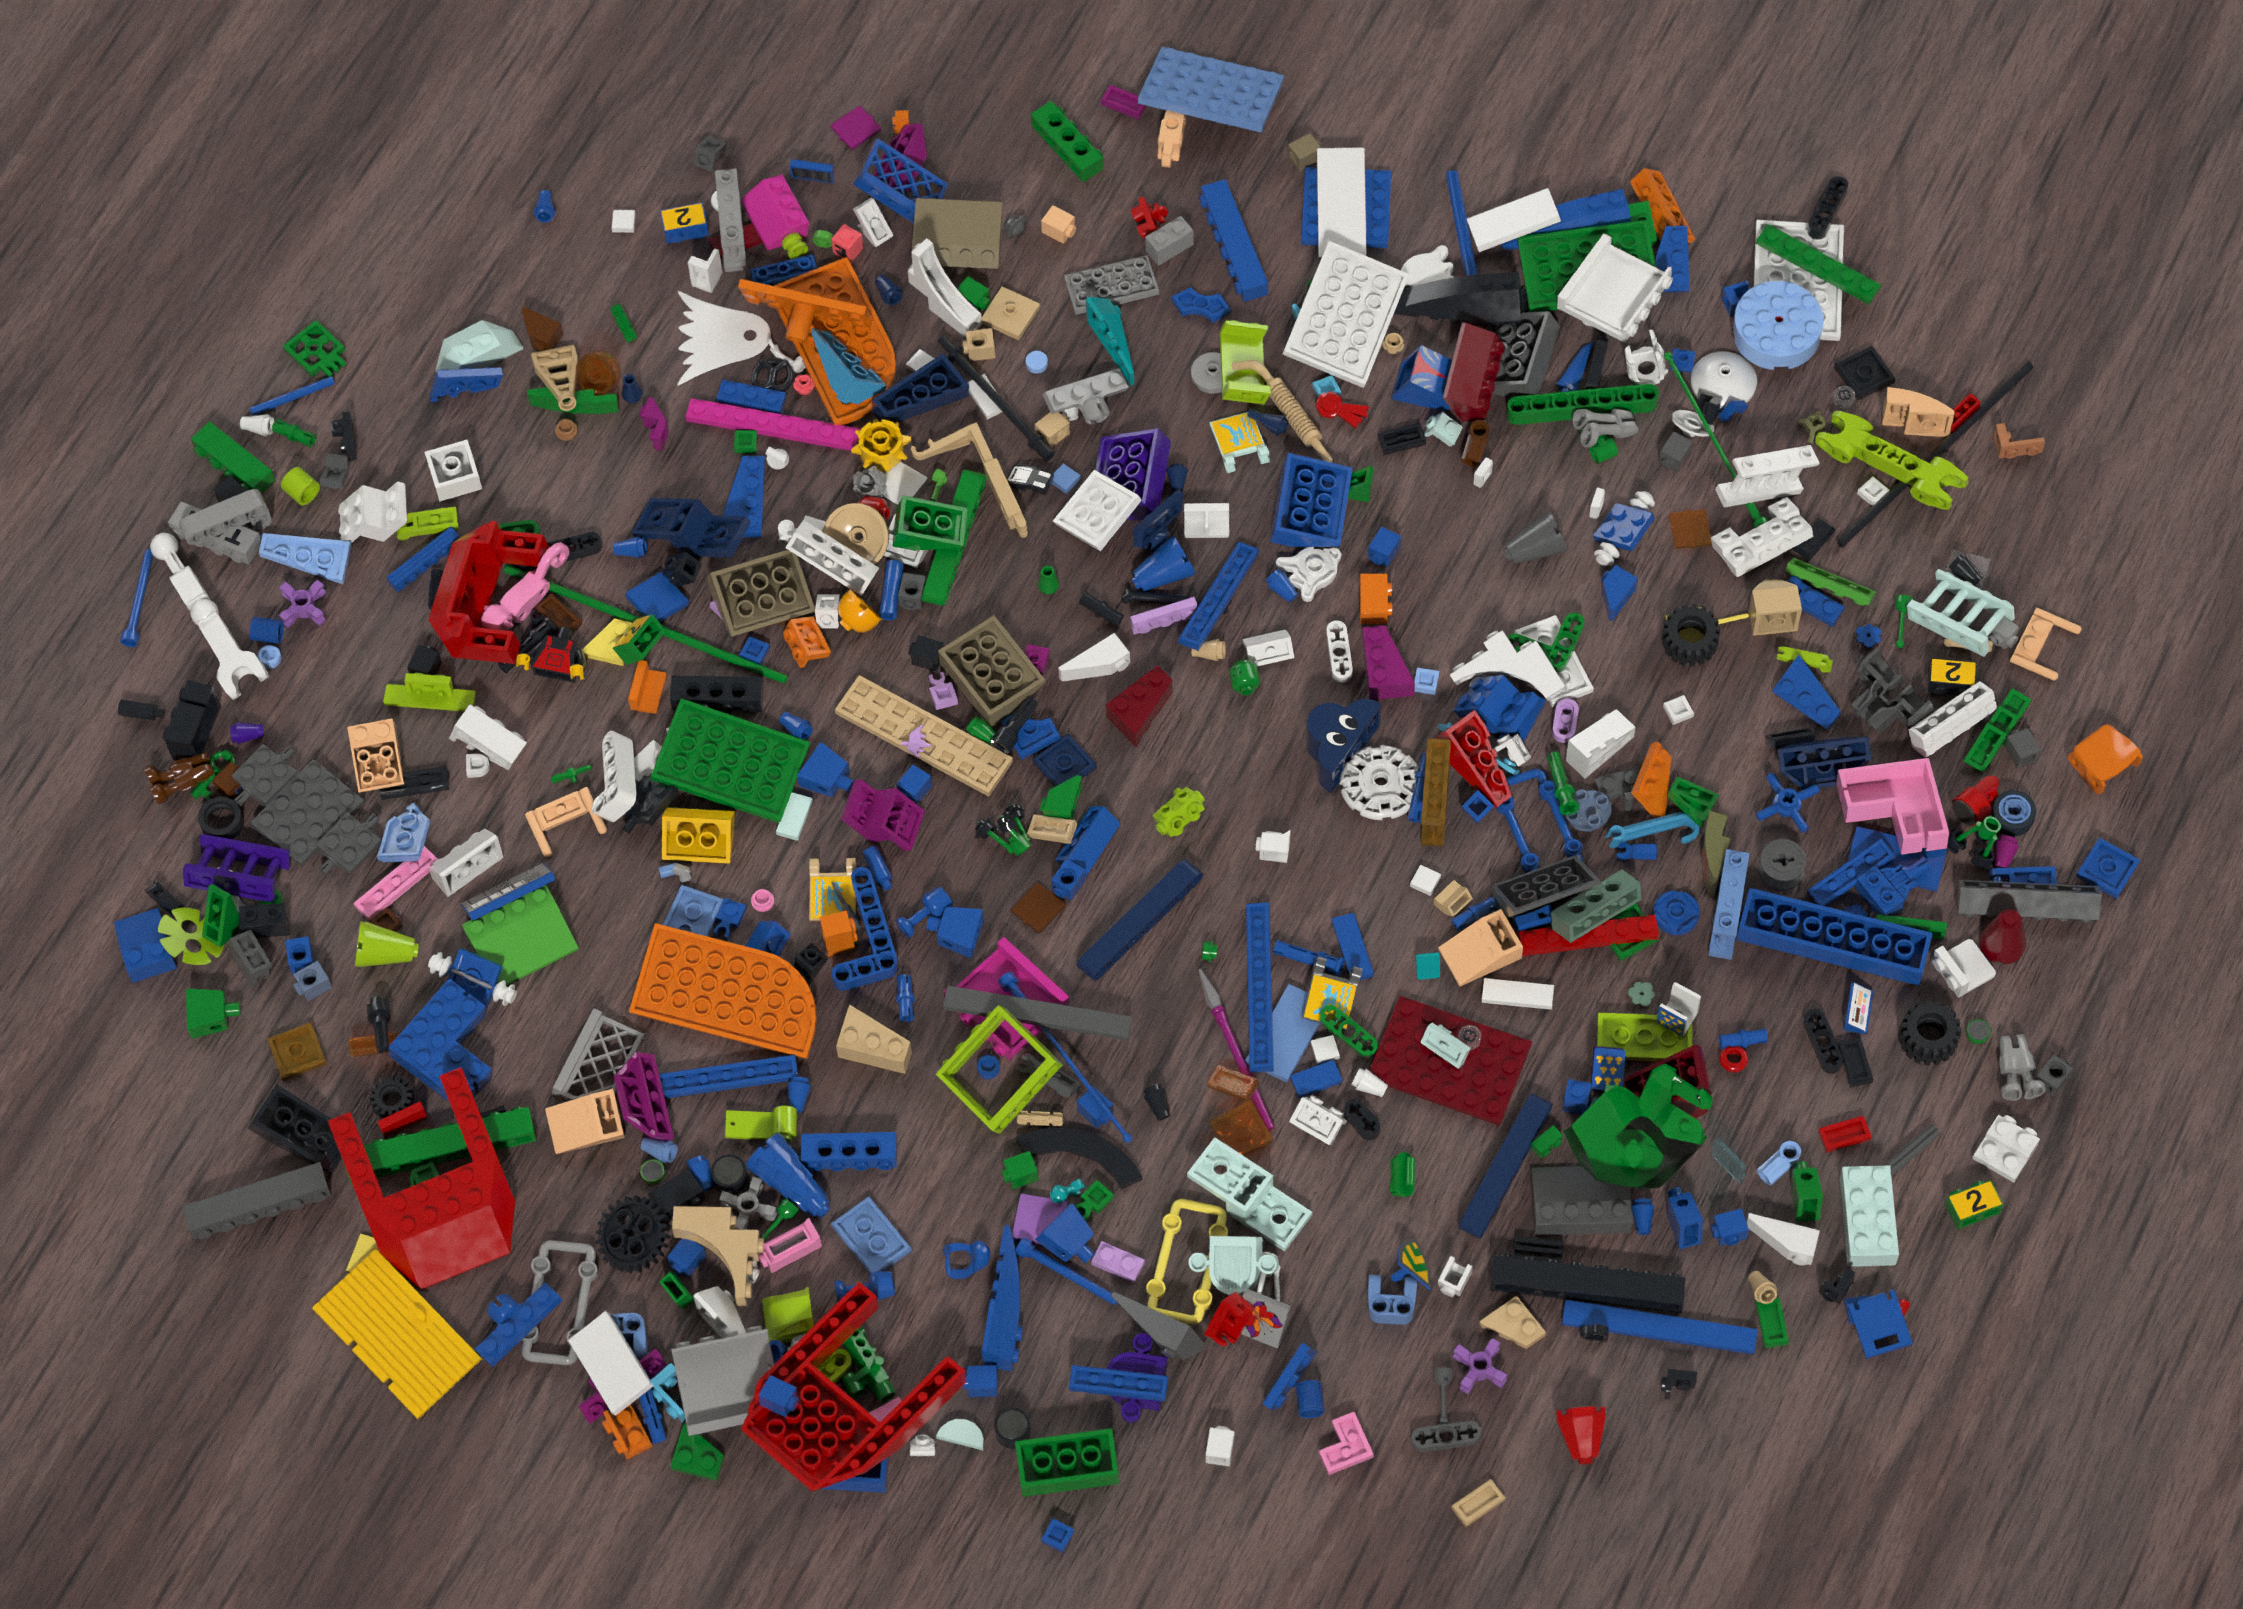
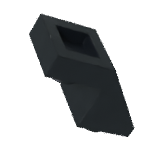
M810 943L795 956L793 967L810 986L828 960V957L814 944Z

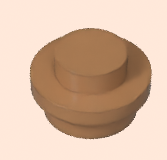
M568 419L561 420L555 428L556 436L563 441L573 439L578 431L576 424Z

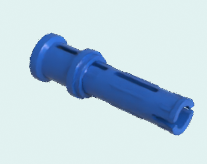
M1280 940L1276 941L1273 949V954L1310 966L1314 965L1317 957L1325 958L1327 961L1324 971L1332 973L1337 977L1340 976L1345 962L1343 957H1332L1326 955L1324 951H1319V953Z

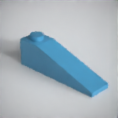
M812 329L811 334L830 386L841 402L859 404L886 389V384L872 369L867 371L860 365L862 360L857 356L854 357L852 354L847 353V347L829 331Z

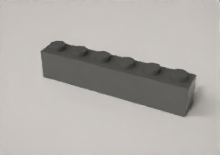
M1959 880L1956 906L1958 913L1966 917H1974L1978 914L1995 918L2002 911L2012 909L2017 911L2021 918L2032 917L2035 920L2055 918L2058 921L2079 919L2081 922L2089 923L2093 920H2099L2102 893L2099 886Z
M318 1162L184 1205L183 1210L193 1239H206L211 1234L220 1231L228 1232L238 1225L253 1224L257 1219L263 1217H274L288 1209L296 1210L310 1202H321L326 1197L331 1196L323 1167Z

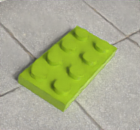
M1598 1013L1597 1046L1623 1048L1626 1061L1658 1062L1692 1046V1023L1685 1035L1681 1037L1657 1024V1015Z

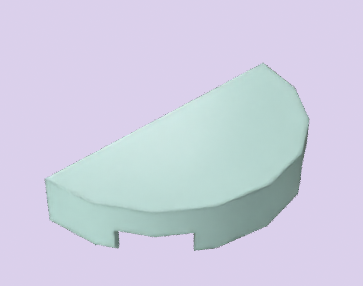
M955 1419L947 1422L936 1435L937 1439L979 1450H983L984 1438L981 1430L975 1423L966 1419Z

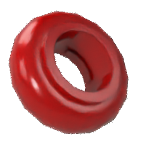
M1728 1046L1720 1052L1719 1062L1722 1068L1728 1072H1740L1747 1066L1748 1054L1740 1046ZM1735 1054L1739 1056L1740 1062L1731 1063L1728 1061L1727 1056Z

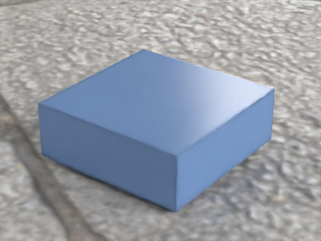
M1063 463L1054 472V479L1051 484L1067 494L1080 480V475Z

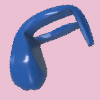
M974 1241L970 1245L964 1243L945 1245L943 1247V1255L946 1257L945 1270L947 1275L952 1279H964L985 1268L990 1259L989 1246L982 1241ZM963 1250L970 1254L971 1264L968 1268L963 1270L950 1269L949 1253Z

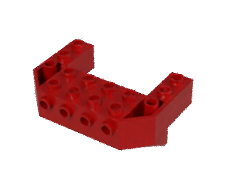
M490 521L478 526L452 543L428 619L451 657L515 664L521 644L514 632L482 628L481 618L485 611L484 607L486 605L490 606L503 563L537 567L544 553L550 548L544 535L503 531L500 529L497 521Z

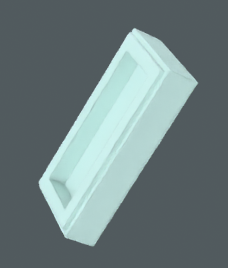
M791 793L776 834L798 841L813 799Z

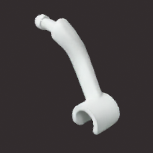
M770 338L767 339V343L771 347L770 351L776 358L788 360L793 371L798 374L805 369L804 364L801 362L803 360L801 356L792 360L781 353L778 345H774Z

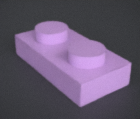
M1101 1241L1091 1264L1135 1284L1145 1264V1260Z

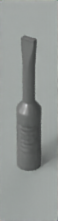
M831 882L842 904V911L847 910L848 918L854 919L856 931L861 929L862 926L851 906L846 904L835 883Z

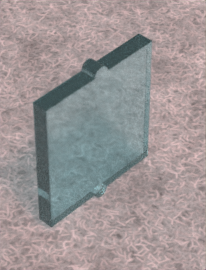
M1719 1137L1716 1138L1712 1145V1156L1741 1184L1747 1176L1745 1173L1747 1166Z

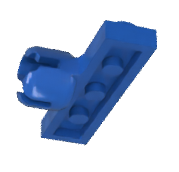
M544 1283L522 1304H518L508 1294H500L495 1297L501 1303L500 1308L493 1301L490 1302L487 1313L498 1326L475 1350L492 1367L563 1301L549 1285Z

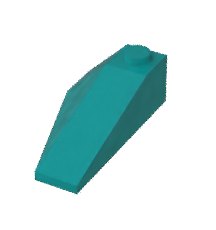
M1086 298L1087 323L1117 367L1120 368L1130 386L1134 385V371L1119 307L1113 305L1106 298Z

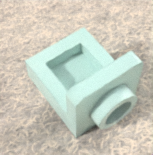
M1442 412L1436 416H1431L1427 420L1424 436L1428 437L1433 434L1450 447L1455 444L1463 427Z

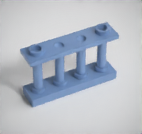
M1726 849L1708 956L1732 960L1749 860V853Z

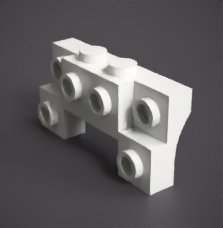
M1788 497L1768 507L1769 515L1772 518L1770 521L1739 537L1731 528H1728L1711 537L1713 548L1724 559L1736 577L1814 537L1812 527L1800 516L1799 509Z

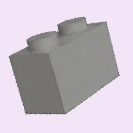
M1179 216L1145 237L1146 252L1159 266L1194 245L1193 230L1182 216Z

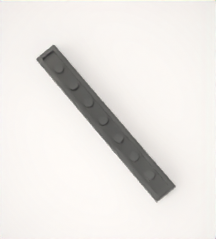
M947 986L943 1010L986 1017L989 1011L992 1012L1000 1005L1006 1008L1021 1023L1126 1041L1129 1038L1132 1016Z

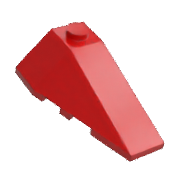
M1474 710L1433 739L1451 740L1449 764L1472 787L1478 790L1494 808H1497L1512 797L1504 772L1499 769L1495 759L1497 753L1495 749L1491 748L1488 739L1490 737L1489 731Z

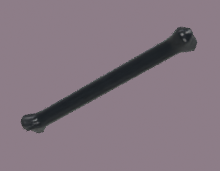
M1126 586L1124 589L1125 594L1121 597V601L1124 604L1131 601L1173 604L1192 597L1135 592L1130 586ZM1194 597L1197 606H1199L1203 598ZM1232 599L1229 601L1223 614L1228 613V606L1232 603Z

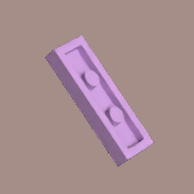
M1192 597L1131 616L1130 622L1133 634H1144L1160 626L1167 627L1173 622L1191 619L1197 609L1196 600Z

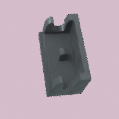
M248 930L230 938L229 952L249 986L256 985L257 978L261 975L267 979L272 964L253 932Z

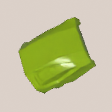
M809 1287L801 1291L762 1299L769 1342L778 1340L782 1343H790L794 1336L806 1334L814 1326Z

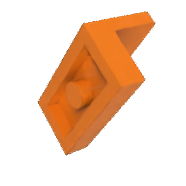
M638 661L628 701L630 710L656 714L667 675L665 672L649 670L647 661Z

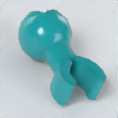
M1081 1179L1075 1180L1067 1187L1055 1185L1050 1191V1199L1057 1204L1063 1203L1070 1195H1080V1189L1085 1188V1185Z

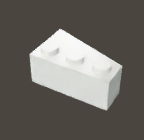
M469 705L449 737L454 742L459 739L467 743L466 748L471 751L475 748L480 750L488 760L507 770L511 768L527 743L520 734L510 732L501 721L497 719L492 720L483 709L477 706L473 707L472 705Z

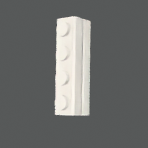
M1981 681L1977 682L1908 729L1912 747L1924 757H1928L1945 744L1951 742L1953 738H1956L1980 720L1986 718L1997 710L1992 689Z

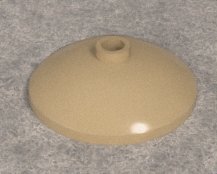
M861 503L846 504L836 509L827 519L823 533L874 565L884 556L889 543V531L882 515L874 508ZM858 532L863 534L862 540L857 539L856 535Z

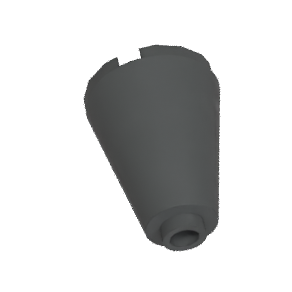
M1548 511L1544 512L1505 543L1506 549H1503V552L1508 562L1513 560L1514 564L1564 553L1568 548L1552 514Z

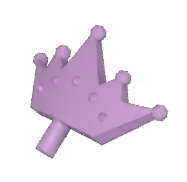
M922 724L910 733L909 741H902V746L908 745V751L915 754L916 757H919V752H924L921 748L931 747V744L922 740V738L926 737V735L920 733L923 727Z

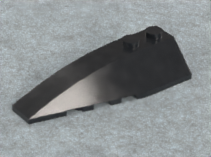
M1519 272L1453 277L1403 289L1394 314L1411 317L1429 316V319L1438 320L1439 318L1450 319V322L1454 323L1464 321L1476 326L1521 323V282Z

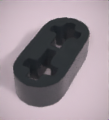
M1358 1099L1347 1101L1344 1106V1116L1363 1139H1375L1380 1132L1378 1119L1362 1101ZM1351 1107L1353 1109L1359 1108L1360 1118L1356 1113L1350 1114ZM1364 1121L1368 1126L1374 1125L1373 1132L1370 1130L1365 1131Z

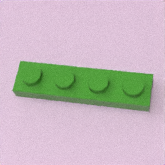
M1796 558L1791 559L1785 570L1791 576H1796L1800 580L1810 581L1817 588H1827L1832 590V593L1836 596L1849 597L1858 605L1864 606L1866 604L1869 606L1876 594L1874 590Z

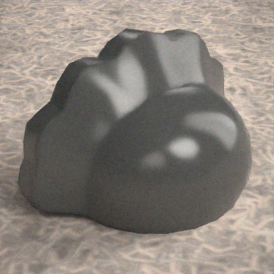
M1013 216L1005 221L1004 229L1007 233V238L1017 236L1023 231L1024 224L1027 221L1024 216Z

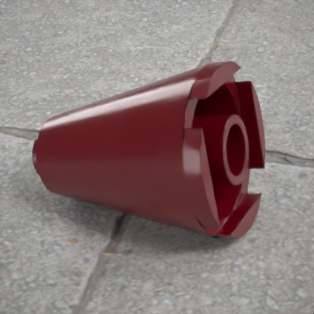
M2012 909L2002 911L1982 930L1980 949L1988 960L1995 963L1997 961L2011 964L2023 956L2026 949V937L2022 918L2017 911Z

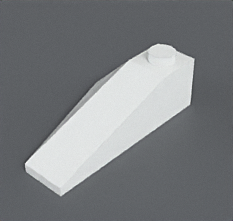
M716 1286L697 1292L694 1295L699 1315L721 1338H724L723 1333L737 1331L738 1335L746 1333L733 1302L735 1300L727 1290L723 1292Z

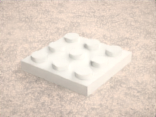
M1094 470L1053 522L1058 527L1101 551L1142 499L1134 492Z

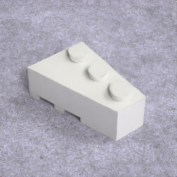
M1617 709L1610 714H1605L1599 721L1568 740L1566 762L1586 779L1634 738L1635 726Z

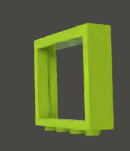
M998 1005L992 1012L989 1011L987 1013V1018L982 1024H978L972 1029L971 1036L955 1048L953 1056L942 1062L943 1066L936 1075L993 1132L1000 1134L1063 1064L1006 1008ZM1006 1020L1046 1060L996 1115L992 1117L953 1076L998 1026Z

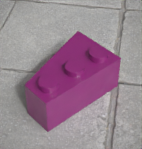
M1386 626L1363 627L1362 644L1369 699L1414 696L1415 682Z

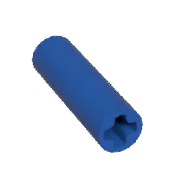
M897 560L886 562L879 611L880 618L890 621L897 618L898 594L904 564Z

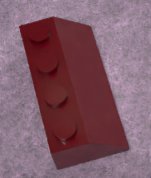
M1462 323L1443 395V400L1462 422L1486 419L1487 412L1490 409L1492 392L1495 389L1496 376L1500 369L1499 364L1504 353V344L1495 333L1468 323Z

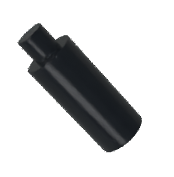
M121 699L118 705V715L152 721H155L156 718H164L165 710L158 709L156 704Z

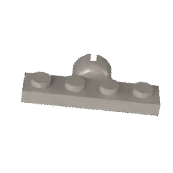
M1120 368L1045 391L1043 397L1051 414L1077 407L1080 409L1086 423L1093 425L1095 424L1093 420L1099 423L1110 415L1104 398L1124 392L1129 387Z

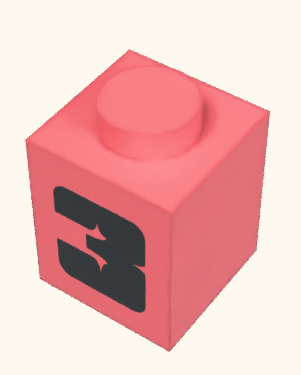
M845 224L831 239L833 253L842 259L847 257L850 263L863 249L862 234Z

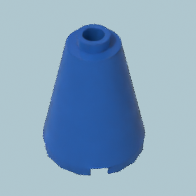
M1172 536L1133 571L1135 576L1131 579L1137 589L1142 588L1143 591H1147L1191 577L1196 573L1178 541Z

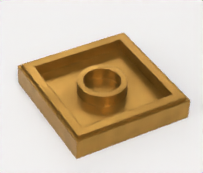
M311 1022L267 1038L282 1081L327 1065Z

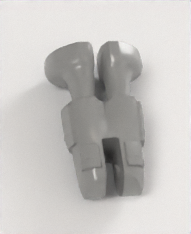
M2024 1034L2015 1035L2016 1048H2012L2010 1036H2001L1999 1041L2001 1054L1999 1063L2001 1074L2007 1077V1084L2001 1088L2002 1097L2011 1101L2019 1100L2022 1097V1088L2018 1083L2016 1074L2022 1077L2025 1099H2033L2045 1093V1084L2042 1081L2034 1080L2032 1077L2036 1066Z

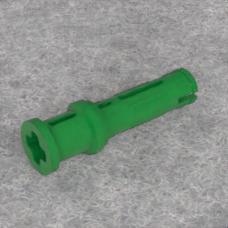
M1551 752L1552 759L1549 754L1546 759L1556 786L1554 795L1560 803L1559 811L1563 815H1572L1579 810V803L1574 797L1575 789L1568 782L1561 754L1559 752Z

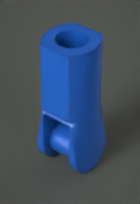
M1546 905L1537 910L1513 917L1517 932L1552 924L1551 912L1553 906ZM1544 915L1545 918L1539 919V916Z

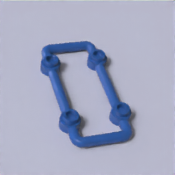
M1531 769L1507 777L1508 786L1538 778L1540 782L1539 796L1549 803L1565 841V856L1569 858L1577 855L1583 862L1581 857L1582 844L1577 839H1573L1564 815L1559 811V804L1554 795L1555 783L1549 781L1545 772L1541 769ZM1510 797L1498 806L1496 810L1500 814L1505 815L1522 855L1521 869L1528 873L1539 868V858L1534 853H1530L1513 813L1514 799Z

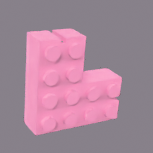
M1929 758L1838 770L1836 787L1840 802H1842L1841 807L1846 823L1891 817L1901 854L1922 852V848H1925L1926 851L1947 849L1949 830Z

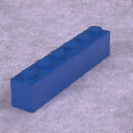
M1226 179L1201 186V195L1198 196L1201 208L1206 209L1207 213H1205L1208 225L1213 226L1214 240L1216 243L1219 242L1221 246L1219 248L1220 255L1228 263V275L1235 280L1234 289L1236 294L1241 295L1243 302L1268 295V281Z

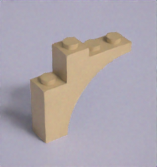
M674 1206L672 1224L674 1237L697 1242L714 1252L726 1265L734 1280L737 1306H747V1298L752 1297V1283H748L749 1275H753V1261H759V1254L764 1253V1238H760L759 1231L736 1230L737 1216H733L731 1207Z

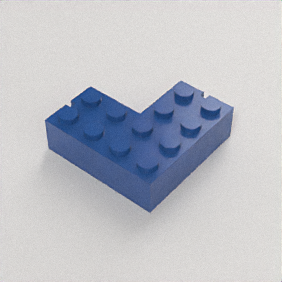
M449 978L388 1047L389 1056L448 1102V1097L439 1076L462 1067L475 1098V1091L479 1093L492 1078V1069L460 1044L486 1016V1006L470 994L466 997V991Z

